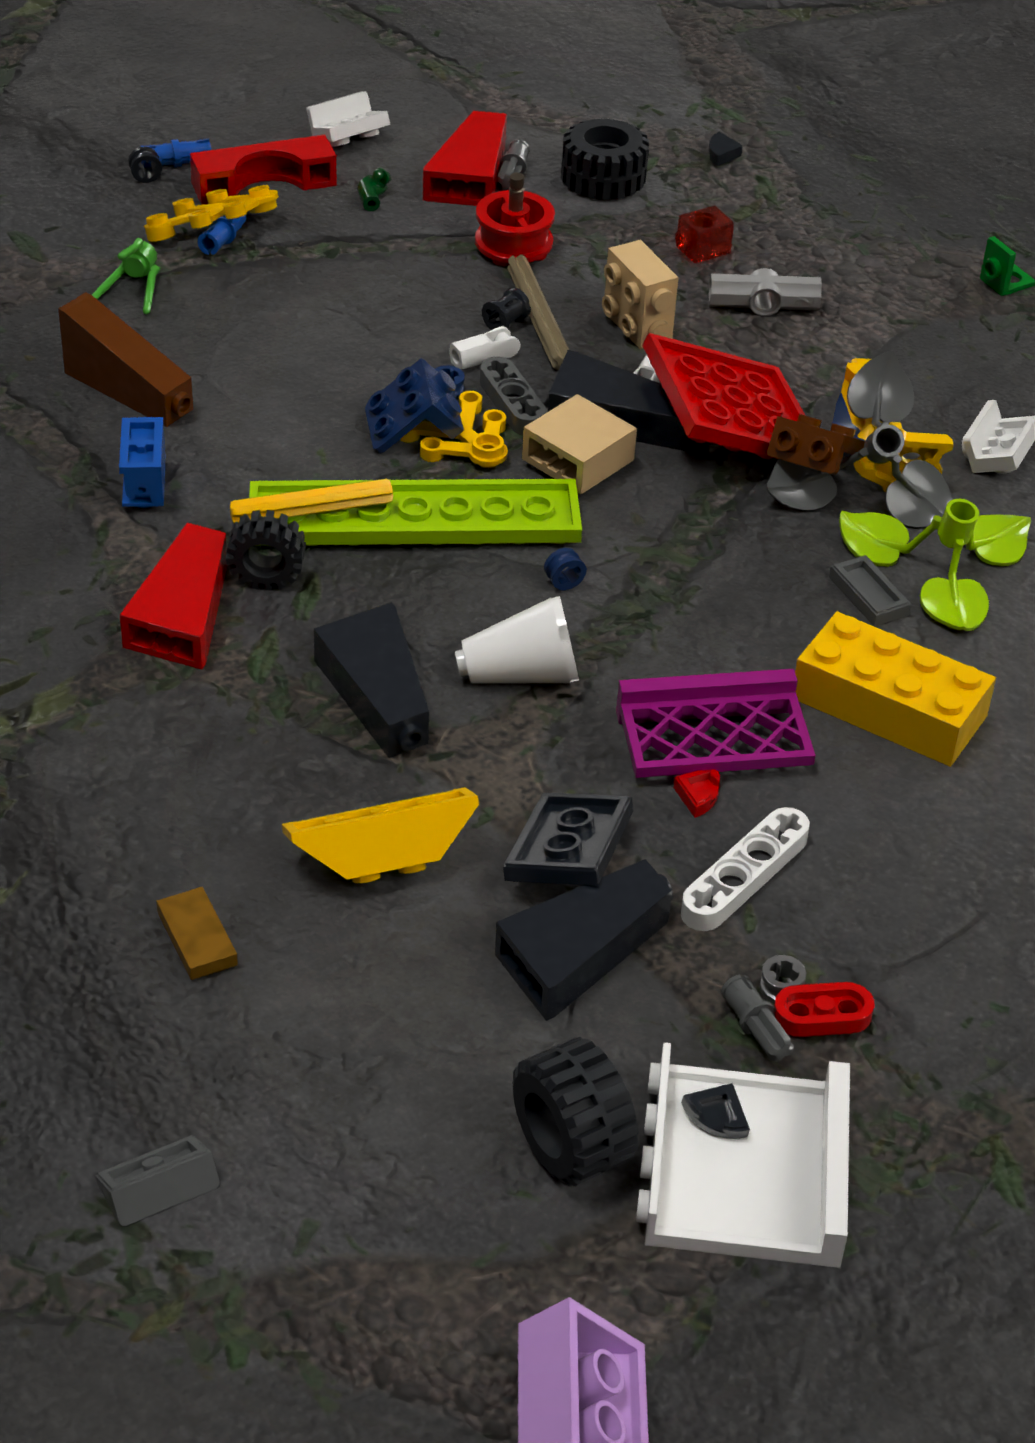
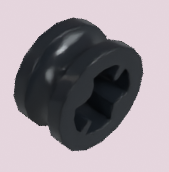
M146 146L139 147L130 154L128 159L129 167L137 181L150 183L161 175L162 164L159 155L154 149ZM146 160L148 164L150 161L151 167L144 169V166H142L140 169L139 163Z

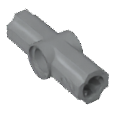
M768 268L758 269L752 272L751 275L711 274L709 280V307L751 308L754 313L760 316L773 315L779 309L818 311L821 304L822 282L821 277L778 276L775 271Z

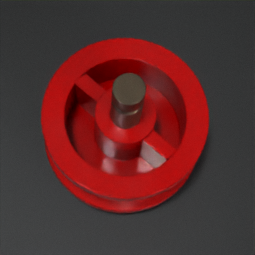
M512 173L510 175L509 190L485 196L476 207V219L481 226L475 233V245L483 255L491 258L493 263L498 266L510 265L508 259L512 255L518 257L522 254L527 258L528 263L544 260L553 248V234L549 230L555 219L553 205L538 194L524 191V175L522 173Z

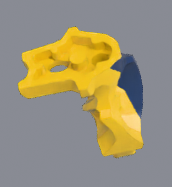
M854 358L851 360V363H847L845 379L836 403L832 423L855 429L854 438L865 441L877 428L872 426V418L861 419L853 415L848 405L847 391L855 374L871 359ZM901 422L889 423L899 428L904 436V447L899 453L902 457L899 463L901 473L904 467L912 461L911 459L904 458L903 455L914 452L920 454V456L913 460L926 461L942 474V466L939 461L945 453L952 451L953 439L947 434L906 432L902 429ZM844 452V454H843V456H846V457H849V456L852 455V454H848V453H845V452ZM866 456L853 463L855 470L862 477L883 486L884 492H886L887 487L892 482L897 480L892 475V463L890 461L884 464H877Z

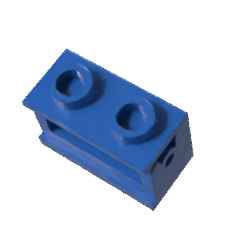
M163 417L122 418L119 474H124L122 507L147 508L151 506H164L166 453Z

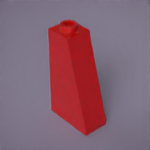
M474 110L424 166L423 201L477 206L482 198L495 193L497 176L500 171V160L506 144L507 113Z
M187 523L121 612L120 625L123 648L201 670L204 668L207 662L228 566L226 565L227 542L225 532Z

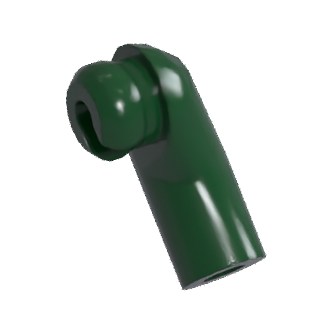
M377 168L374 170L373 175L365 176L358 184V193L363 207L367 211L371 212L379 208L380 200L378 196L388 189L387 184L391 181V176L386 170Z

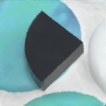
M719 131L710 138L709 158L716 166L722 165L742 156L743 145Z
M733 1083L683 1096L681 1104L685 1112L701 1129L712 1135L728 1139H741L748 1136L750 1128Z

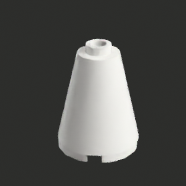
M560 596L548 598L461 640L463 649L455 651L460 676L469 675L471 683H571L579 681Z

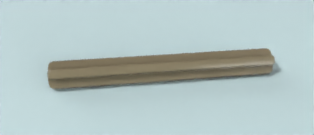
M522 254L518 257L512 255L508 259L510 264L508 271L516 288L522 290L528 297L531 307L529 317L552 367L559 370L569 348L527 258Z

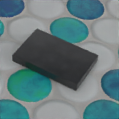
M542 793L503 865L505 881L598 886L633 813L632 797Z

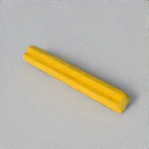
M380 479L233 500L230 502V516L234 524L235 521L239 523L240 517L244 514H247L251 519L252 511L260 510L261 517H266L267 510L274 511L273 517L279 519L282 513L290 518L387 504L393 501V488L390 480Z

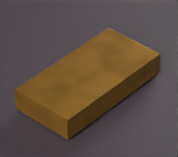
M203 886L156 901L157 913L191 980L238 965L237 952Z

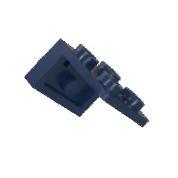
M420 358L411 367L404 368L397 378L382 391L375 392L365 406L373 448L379 453H384L424 419H428L452 440L463 432L464 428L460 416L462 409L455 397L454 390L456 385L452 378L443 370L436 371L424 359Z

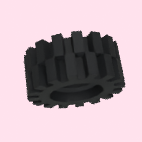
M260 510L252 511L251 519L247 514H244L240 517L239 523L235 521L230 532L226 550V565L230 564V573L232 575L239 573L238 581L242 584L248 579L251 580L250 588L257 590L259 583L265 584V590L269 591L273 590L274 583L277 584L279 589L285 588L287 581L292 584L296 580L297 574L300 575L306 547L304 532H298L299 524L295 520L288 525V516L283 513L279 519L274 518V511L267 510L266 517H261ZM255 545H268L276 548L281 554L265 556L255 552L251 547Z

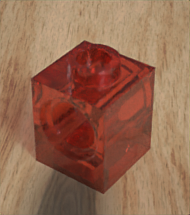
M716 206L679 215L678 230L675 234L676 246L694 263L730 254L734 222Z

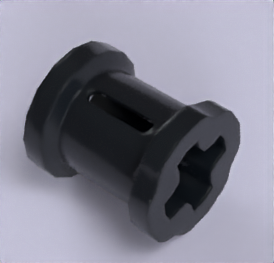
M518 288L508 289L504 292L502 298L497 301L490 300L482 307L483 320L490 330L500 326L508 329L511 322L516 319L523 320L531 312L528 297Z

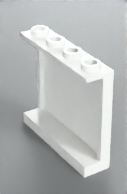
M663 1042L661 1063L651 1062L648 1094L657 1095V1104L647 1103L644 1135L654 1136L653 1147L643 1146L640 1178L650 1179L649 1190L639 1189L636 1222L646 1223L645 1245L840 1268L848 1236L850 1063L829 1061L825 1081L669 1064L671 1043ZM733 1083L750 1128L748 1136L741 1139H728L712 1135L701 1129L685 1112L681 1104L683 1096Z

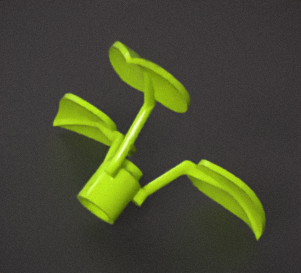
M953 499L948 502L942 517L935 515L931 524L908 543L909 532L901 521L892 516L873 512L850 513L842 510L839 517L842 538L853 555L856 557L866 555L876 566L883 567L896 564L900 552L904 554L910 553L937 529L941 543L953 549L948 579L936 577L926 581L920 591V603L924 611L934 620L953 629H963L965 631L975 630L983 623L988 613L989 600L985 589L980 583L972 579L957 580L956 578L963 545L966 544V549L969 551L975 550L977 557L987 564L1010 566L1019 562L1023 557L1031 524V517L979 515L978 508L972 502L965 499Z

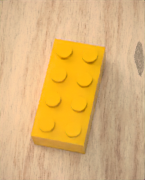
M838 611L835 612L798 657L795 670L798 680L796 694L799 702L949 767L953 765L986 719L996 681L995 676L980 671L975 667L963 664L934 650L922 647Z

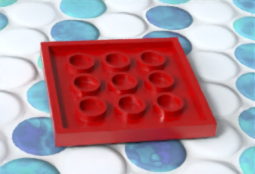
M648 333L642 344L650 364L654 368L661 386L665 390L673 410L684 428L685 434L695 442L719 444L731 451L743 450L770 460L774 457L768 456L767 450L777 416L797 421L799 414L805 415L777 366L653 333Z

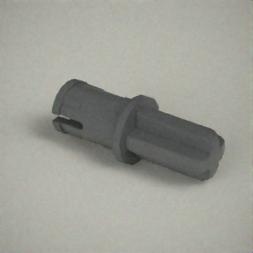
M517 139L512 141L508 152L500 160L497 182L502 184L501 188L503 190H508L510 187V175L512 173L524 174L526 171V159L529 156L530 147L523 140Z
M736 975L726 981L722 987L721 994L738 1015L741 1030L745 1034L754 1036L770 1060L779 1062L785 1056L791 1055L794 1045L791 1043V1038L775 1018L776 1008L774 1005L762 999L746 975H743V977Z

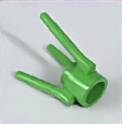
M136 238L132 245L118 254V259L122 260L121 264L97 288L92 296L98 300L124 273L131 277L147 275L143 313L148 315L151 310L156 276L160 272V267L155 264L157 260L155 248L141 238Z

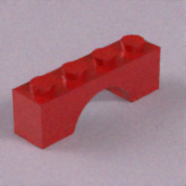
M326 135L190 153L191 182L201 205L208 204L206 193L210 191L227 189L228 196H237L244 187L261 181L287 182L299 187L303 191L337 186V155Z

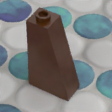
M85 292L58 308L65 374L146 417H163L165 427H168L193 410L192 377L94 296Z

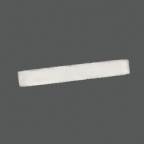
M788 807L778 808L771 812L685 890L681 908L683 922L688 927L699 931H709L720 926L805 847L810 824L807 816L795 808ZM779 830L784 832L780 837V841L778 840ZM754 850H762L769 853L772 858L764 861L756 860L749 856L748 853ZM728 875L736 876L743 880L744 883L740 886H728L720 881V878ZM711 895L713 896L712 908L707 906L711 902Z

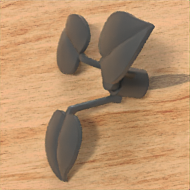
M893 350L884 352L868 361L855 374L849 384L847 401L850 411L854 416L861 419L872 418V426L877 429L866 438L864 448L841 461L839 471L866 456L877 464H884L890 461L892 463V475L897 480L892 482L885 492V503L888 512L892 517L901 521L904 526L924 528L931 524L935 515L943 516L948 502L952 500V496L942 474L926 461L912 460L904 467L902 473L899 470V463L902 460L899 453L904 447V436L899 428L889 423L900 422L910 414L914 405V390L909 377L898 361L896 353ZM781 459L776 461L766 484L768 493L776 501L786 507L801 511L820 509L830 503L837 493V485L831 474Z

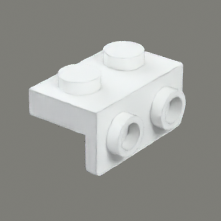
M365 91L312 105L306 109L312 136L326 135L332 147L350 143L349 137L359 134L360 138L375 136L379 134L378 128L390 125L388 111H371L368 93Z
M988 400L962 439V451L965 458L969 460L972 473L995 471L998 474H1005L1017 470L1035 441V416L1001 418L997 401Z

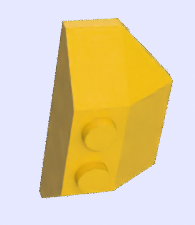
M463 787L451 791L282 824L283 834L292 843L345 879H352L354 883H367L380 879V873L398 869V872L403 874L416 873L427 868L426 863L441 860L479 806L478 795Z

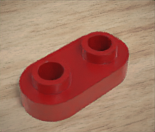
M852 982L788 986L777 994L774 1004L776 1008L775 1018L787 1034L796 1037L861 1032L870 1025L875 1006L872 994L865 987Z

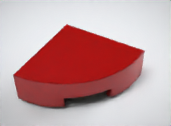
M716 769L697 770L674 778L673 788L694 818L708 812L718 799L720 774Z

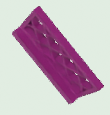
M779 669L619 680L616 715L618 723L623 724L635 778L683 775L697 770L710 769L725 772L814 765L816 755L796 694L798 680L795 670ZM789 713L790 716L784 722H781L768 714ZM745 716L747 718L740 725H737L724 717ZM701 719L703 721L696 728H693L680 720ZM658 722L659 724L650 732L636 723ZM755 723H758L773 731V733L765 740L748 730ZM711 726H714L729 734V736L720 743L704 733ZM670 729L685 737V739L678 746H675L660 736ZM784 737L799 745L800 750L785 751L775 744ZM740 740L755 748L756 751L752 754H740L731 749V747ZM696 743L712 753L708 757H695L686 751ZM651 746L667 756L663 760L644 761L642 754Z

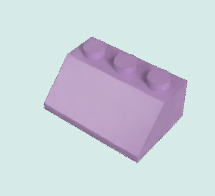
M570 1297L518 1323V1443H649L645 1344Z

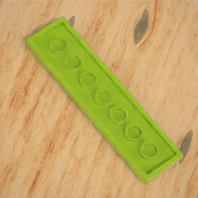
M576 479L390 480L393 488V501L391 503L290 517L287 521L288 525L294 520L299 524L298 532H304V542H306L307 546H357L369 544L480 545L485 543L564 544L581 543L582 524ZM373 480L250 481L249 498Z

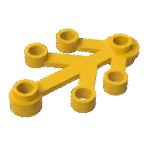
M261 185L249 189L248 195L228 196L227 189L210 191L206 193L208 204L194 205L193 198L177 200L172 203L175 216L177 217L168 219L167 213H158L146 218L147 224L144 228L147 240L149 242L169 239L176 235L174 226L190 222L191 228H202L211 225L213 221L225 215L226 219H234L246 215L248 211L250 213H262L273 210L277 207L278 191L270 190L269 185Z
M464 391L459 395V405L462 409L460 416L464 431L454 439H460L462 442L442 441L438 437H449L428 421H422L400 439L403 442H414L420 438V435L435 436L426 437L420 442V457L427 462H437L444 455L469 457L472 462L481 467L492 468L503 463L507 459L508 454L504 439L500 436L506 429V414L503 411L496 409L486 411L483 414L482 427L484 432L478 434L473 430L475 415L482 411V395L476 391Z

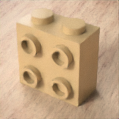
M641 240L608 248L607 264L604 268L606 278L605 296L602 298V308L605 315L611 318L624 335L629 337L639 349H644L642 344L648 333L672 339L679 277Z
M576 394L524 427L522 459L554 479H576L577 492L583 494L634 461L637 428Z

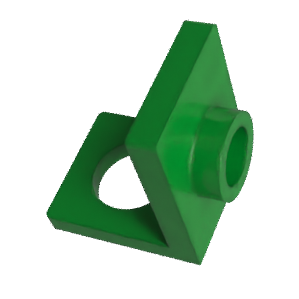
M993 236L987 239L980 279L1001 296L1035 286V279L1014 264L1016 253ZM1011 276L1019 278L1020 281L1011 283Z

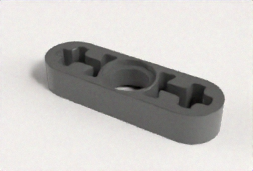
M491 357L481 363L480 385L496 408L506 414V422L517 434L523 435L526 425L546 414V407L512 361L503 357ZM505 395H518L520 397H508Z

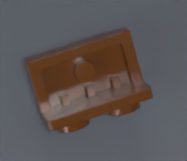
M799 414L797 421L777 416L767 455L836 475L839 471L844 452L852 455L864 448L865 441L854 438L855 429L832 423L829 431L820 428L822 420Z

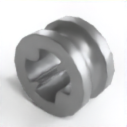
M776 955L767 959L763 964L759 986L762 995L767 1000L775 1003L777 994L785 987L804 985L807 974L805 966L796 958L787 955ZM779 977L788 978L787 983L779 982Z

